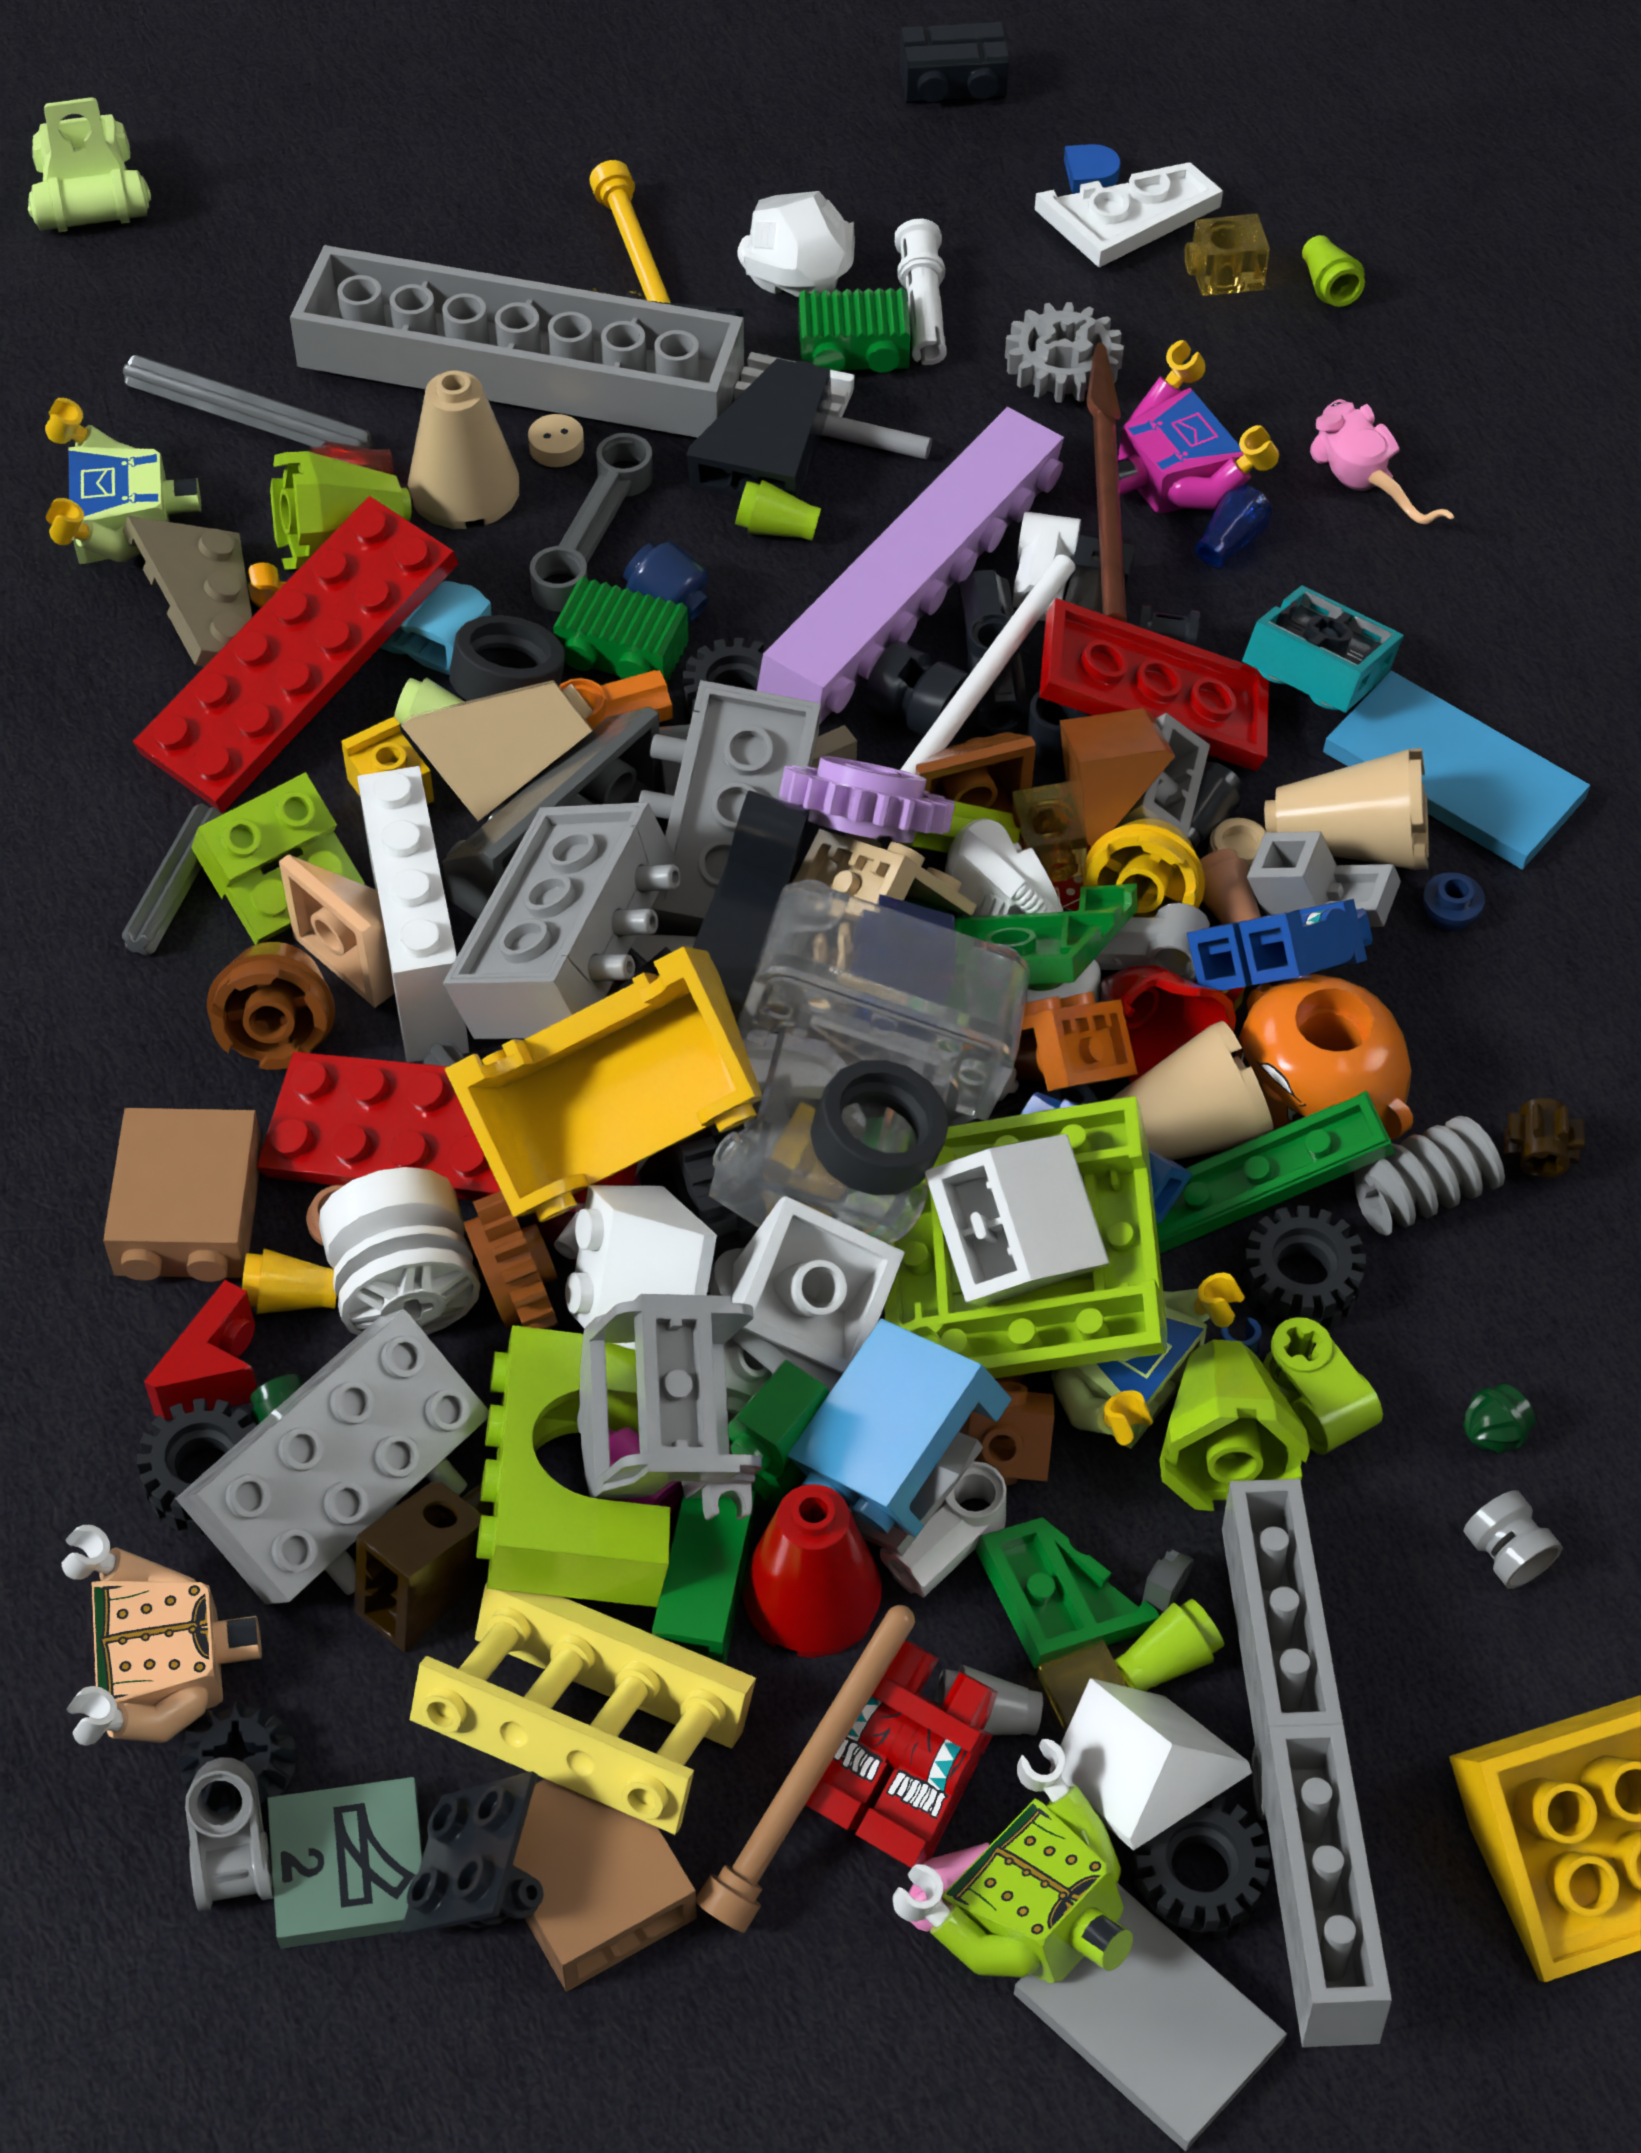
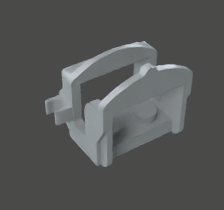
M640 1294L634 1301L616 1304L607 1314L595 1317L585 1327L580 1367V1408L577 1426L581 1434L584 1471L591 1498L606 1500L646 1497L657 1493L670 1482L681 1481L685 1498H702L703 1513L706 1520H710L719 1514L718 1500L720 1496L729 1497L736 1504L737 1520H742L751 1514V1484L755 1482V1474L762 1469V1460L757 1455L730 1454L724 1343L753 1320V1306L744 1303H731V1296ZM635 1342L640 1454L624 1456L610 1467L605 1343Z

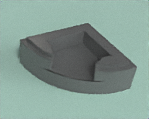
M1174 1549L1171 1552L1167 1551L1165 1558L1159 1559L1147 1577L1142 1603L1145 1600L1156 1608L1159 1616L1172 1603H1176L1195 1568V1559Z

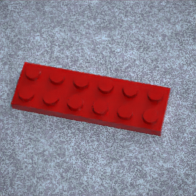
M368 496L134 739L135 747L142 756L223 813L459 564L454 551L373 497Z
M303 1052L292 1053L256 1166L266 1178L345 1186L354 1179L376 1171L410 1167L432 1170L448 1178L456 1191L458 1199L476 1201L501 1191L446 1074L445 1068L449 1066ZM638 1163L594 1185L632 1186ZM588 1188L573 1195L577 1206L569 1211L579 1212L581 1209H585Z

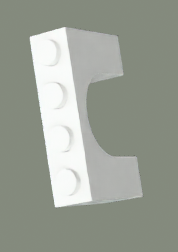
M416 766L359 775L357 778L375 889L378 891L407 1063L423 1061L430 1054V1048L438 1043L443 1045L451 1042L456 1045L462 1054L469 1053L466 1024L442 984L457 955L420 767Z

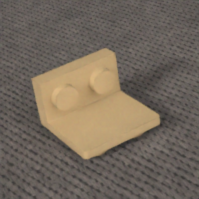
M822 829L818 830L787 894L788 898L803 907L865 928H872L876 932L885 935L888 934L906 896L972 917L977 907L975 903L958 892L962 885L959 880L931 867H928L927 870L922 868L921 866L925 858L918 852L896 842H890L887 850L881 848L882 844L874 838L850 833L841 836Z

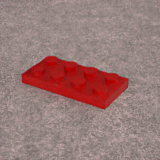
M1058 598L1054 599L1046 612L1040 698L1090 715L1140 708L1146 709L1155 719L1168 713L1210 745L1208 755L1257 772L1267 758L1269 680L1265 679L1258 669Z

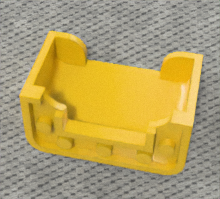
M683 946L654 961L659 973L658 976L644 972L632 978L633 984L524 1040L513 1039L503 1044L502 1050L486 1056L482 1059V1062L478 1054H472L445 1068L446 1074L513 1217L525 1216L535 1212L540 1222L550 1220L576 1207L577 1203L573 1195L588 1188V1185H594L716 1124L719 1133H722L757 1116L752 1105L761 1100L763 1096L720 975L708 951Z

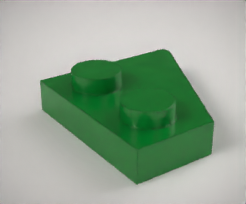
M1043 1517L981 1535L975 1548L1034 1668L1142 1635L1159 1617L1156 1608L1146 1600L1138 1607L1108 1583L1111 1572L1090 1555H1085L1075 1550L1070 1544L1069 1538Z

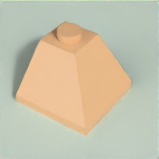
M289 854L281 859L279 865L294 939L376 1008L395 993L378 891Z

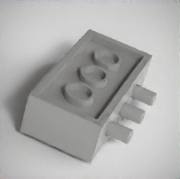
M700 680L687 740L661 734L653 736L650 756L652 758L681 763L675 795L642 790L638 803L648 802L655 817L669 820L665 837L676 858L673 865L678 867L681 876L679 887L675 890L659 891L651 907L658 917L656 934L675 936L698 935L727 864L738 818L748 791L751 790L787 801L786 799L779 798L785 766L792 767V765L805 768L806 766H812L819 733L821 703ZM778 923L776 925L771 940H775Z
M648 802L539 808L442 983L474 1039L528 1038L604 999L613 981L632 979L635 973V962L632 956L628 955V952L637 935H651L656 932L658 917L651 907L659 891L675 890L679 887L681 880L678 867L673 865L676 858Z
M401 1309L376 1319L175 1499L265 1604L290 1602L323 1570L330 1575L346 1595H350L355 1592L356 1562L346 1552V1549L356 1541L359 1533L397 1507L396 1503L424 1477L430 1483L442 1482L457 1495H460L466 1489L467 1482L446 1457L488 1419L489 1410L405 1309Z

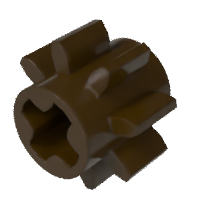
M1537 1098L1527 1101L1520 1107L1519 1113L1511 1112L1508 1114V1128L1503 1129L1504 1156L1510 1158L1520 1157V1169L1525 1174L1535 1178H1554L1564 1174L1569 1169L1570 1163L1578 1164L1580 1162V1149L1585 1147L1584 1119L1569 1120V1107L1556 1099Z

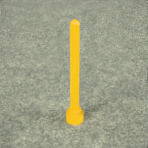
M618 160L605 161L596 166L590 174L589 181L595 198L601 205L612 210L647 301L671 303L630 202L635 190V184L629 168L625 163Z

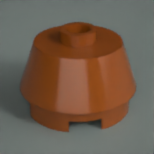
M265 942L251 946L243 951L217 975L208 992L207 1012L215 1039L224 1051L229 1054L231 1047L245 1057L259 1060V1068L280 1070L288 1068L293 1052L310 1053L326 1039L334 1023L335 1003L317 964L307 953L290 944Z

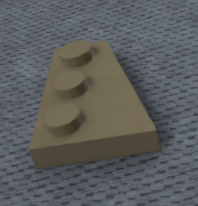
M128 516L122 530L130 547L137 546L146 562L143 571L150 584L159 585L170 605L167 615L195 666L205 667L252 618L240 534L219 529Z

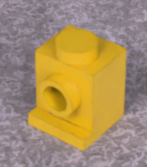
M395 717L341 741L347 780L359 796L357 776L419 766L427 805L434 802L431 771L401 733L400 723Z

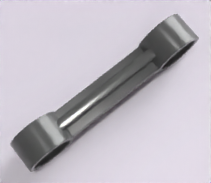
M618 433L605 438L598 445L596 451L598 479L559 546L543 549L531 560L532 596L535 602L542 608L562 612L579 578L585 576L588 579L587 564L625 497L640 494L651 485L653 480L652 448L643 437L632 433ZM620 461H632L639 464L626 469L611 466ZM555 574H567L575 577L573 580L562 584L544 581L545 578Z

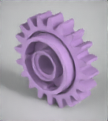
M821 756L818 768L810 766L805 768L792 765V767L785 766L779 792V798L811 809L808 820L812 823L874 839L879 836H890L893 841L912 843L915 831L943 834V832L949 833L955 807L953 800L925 791L927 779L886 766L830 756Z

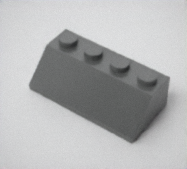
M651 707L606 717L592 729L591 733L570 748L554 764L532 778L529 785L508 804L498 806L481 828L467 840L457 842L442 861L447 899L478 920L540 807L638 803L642 790L661 793V760L650 756L653 736L660 734L659 713Z

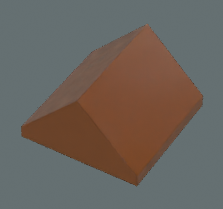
M1144 708L1060 720L1067 800L1087 844L1091 847L1099 838L1119 824L1175 757L1154 716Z

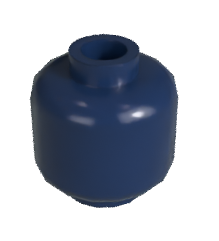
M671 541L657 546L652 542L646 544L631 559L623 573V578L627 580L626 588H629L633 593L639 591L644 596L650 594L654 599L661 597L665 602L672 600L676 605L682 602L688 608V624H691L700 616L710 600L704 594L709 580L708 571Z

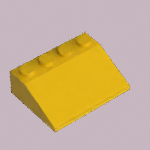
M1641 1695L1449 1756L1469 1827L1539 1981L1547 1982L1640 1951Z

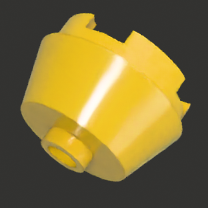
M1138 819L1109 831L1091 847L1083 866L1084 886L1137 884L1138 911L1132 917L1155 918L1160 908L1173 903L1190 904L1199 908L1204 896V871L1190 840L1179 828L1160 819Z

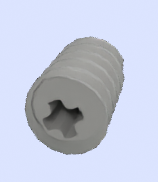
M1464 1116L1452 1118L1446 1122L1445 1126L1435 1125L1424 1131L1423 1135L1414 1134L1401 1142V1145L1392 1144L1395 1151L1394 1154L1354 1171L1355 1193L1361 1212L1378 1233L1386 1236L1392 1233V1218L1398 1225L1406 1228L1415 1223V1209L1421 1216L1429 1218L1437 1214L1438 1201L1442 1206L1450 1209L1459 1204L1460 1192L1465 1197L1474 1199L1481 1195L1482 1183L1487 1188L1494 1190L1501 1187L1505 1179L1503 1163L1489 1135L1478 1123Z

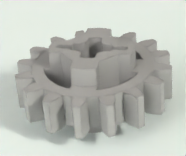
M1066 302L1062 311H1056L1050 303L1044 304V312L1041 315L1028 309L1025 311L1024 322L1013 321L1011 335L1006 337L1005 359H1008L1007 372L1008 374H1018L1017 386L1020 388L1031 384L1034 385V396L1037 398L1042 397L1048 391L1054 393L1055 401L1062 403L1065 394H1073L1079 402L1084 401L1085 391L1089 387L1093 361L1092 354L1099 342L1106 347L1114 383L1117 381L1118 369L1122 367L1124 346L1120 345V330H1110L1111 319L1108 316L1097 320L1093 319L1094 308L1087 307L1081 313L1074 312L1072 302ZM1032 347H1035L1036 350L1033 351V352H1031L1030 349H1031Z

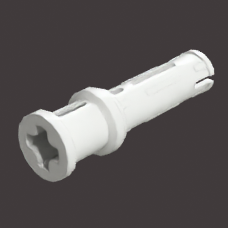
M912 219L900 225L895 232V247L901 254L902 259L898 265V279L901 285L906 288L908 294L912 357L918 362L922 355L921 364L933 365L942 361L947 352L939 285L945 277V264L938 256L942 235L938 225L926 219Z

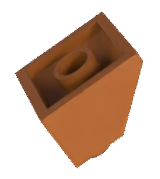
M1010 732L985 738H973L965 743L950 746L917 764L915 774L927 779L925 791H929L928 793L944 796L945 799L1012 813L1015 826L1027 824L1029 820L1036 744L1032 736ZM914 848L916 852L923 850V849Z

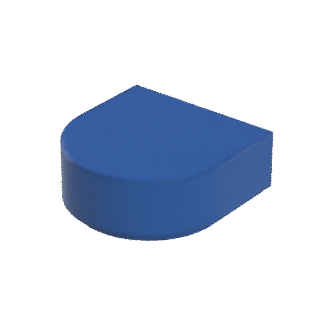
M1097 144L1065 146L1064 163L1072 194L1080 193V184L1099 181L1103 188L1117 184L1120 158L1115 151Z

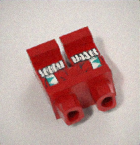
M905 1640L805 1805L846 1830H857L855 1835L912 1868L915 1865H923L925 1861L932 1858L972 1777L980 1755L984 1753L993 1736L984 1728L991 1716L998 1692L977 1679L959 1672L943 1704L935 1702L921 1694V1691L939 1658L912 1642Z

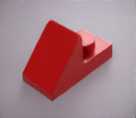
M224 1280L145 1379L144 1383L155 1416L158 1417L160 1415L166 1421L172 1420L170 1407L179 1403L182 1404L185 1414L194 1412L193 1399L205 1398L209 1411H214L217 1399L229 1402L230 1407L251 1403V1394L257 1389L254 1372L250 1365L236 1358L250 1344L256 1326L247 1291Z

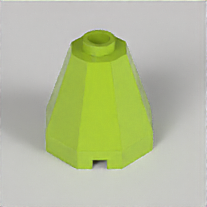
M309 451L285 452L274 456L273 467H284L283 478H272L270 494L274 538L278 548L289 545L293 556L282 559L285 570L299 569L368 496L373 497L407 521H410V494L407 488L400 487L397 476Z
M1212 1340L1191 1351L1169 1420L1160 1456L1162 1482L1195 1510L1214 1511L1213 1500H1227L1230 1481L1300 1479L1301 1482L1302 1460L1305 1463L1307 1462L1310 1451L1306 1428L1258 1356L1242 1341Z

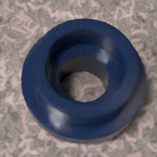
M1447 872L1436 875L1428 881L1423 892L1422 902L1427 916L1433 924L1445 930L1456 931L1466 928L1479 918L1485 904V895L1481 886L1474 879L1464 874Z

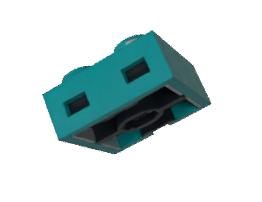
M1301 585L1283 600L1281 608L1275 606L1256 622L1242 662L1258 669L1259 673L1271 682L1289 684L1309 694L1311 700L1321 707L1331 710L1339 709L1346 713L1389 673L1404 635Z

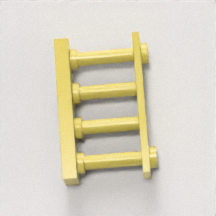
M486 1583L475 1640L480 1643L459 1669L428 1656L421 1661L409 1720L526 1771H533L540 1777L675 1835L682 1824L694 1774L693 1769L684 1765L703 1737L731 1749L743 1733L756 1677L567 1598L487 1589ZM507 1654L545 1669L524 1697L486 1681ZM572 1681L610 1697L590 1725L552 1710V1707ZM637 1709L676 1725L656 1754L618 1738Z

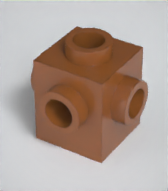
M996 1380L1012 1398L999 1420L995 1422L972 1411L959 1432L973 1437L980 1442L983 1449L974 1461L987 1463L996 1468L1004 1478L1005 1485L1016 1484L1018 1479L1047 1481L1054 1424L1053 1394L1027 1392L1028 1388L1021 1383Z

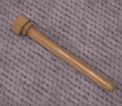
M896 1605L887 1612L732 1867L724 1865L718 1876L710 1874L698 1893L696 1903L724 1924L745 1933L760 1909L761 1905L756 1899L761 1893L762 1887L757 1883L912 1630L915 1617L908 1607Z

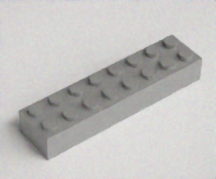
M327 245L323 246L290 316L297 367L426 389L430 380L441 373L452 370L472 374L481 382L488 401L697 438L731 405L735 385L739 381L744 368V317Z

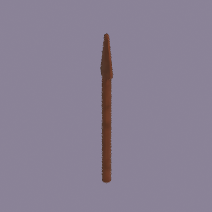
M1099 342L1094 348L1086 401L1088 409L1093 416L1102 605L1104 615L1127 622L1116 422L1120 419L1121 413L1105 345Z

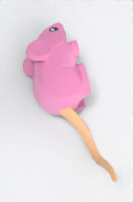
M1338 399L1327 406L1323 414L1316 419V429L1319 430V434L1311 444V456L1319 464L1329 463L1332 472L1344 486L1357 491H1366L1378 486L1388 493L1412 520L1420 524L1428 525L1440 517H1446L1450 520L1454 519L1455 516L1446 509H1438L1423 515L1411 504L1401 486L1393 480V475L1387 469L1389 459L1399 452V446L1394 436L1384 424L1381 423L1376 427L1373 426L1374 414L1368 404L1361 406L1360 409H1355L1353 403Z

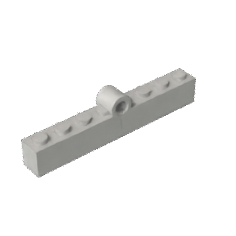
M1300 1479L1230 1481L1222 1534L1255 1741L1252 1752L1253 1798L1258 1819L1267 1820L1301 2044L1302 2047L1380 2044L1392 1998Z

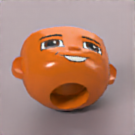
M1307 974L1286 979L1273 987L1269 983H1262L1251 991L1247 999L1249 1014L1238 1040L1242 1048L1236 1050V1056L1241 1059L1246 1068L1252 1067L1269 1108L1274 1130L1329 1106L1347 1101L1364 1091L1368 1092L1390 1139L1399 1138L1411 1129L1413 1114L1406 1105L1411 1081V1066L1406 1042L1393 1014L1377 996L1364 987L1344 979L1317 974Z

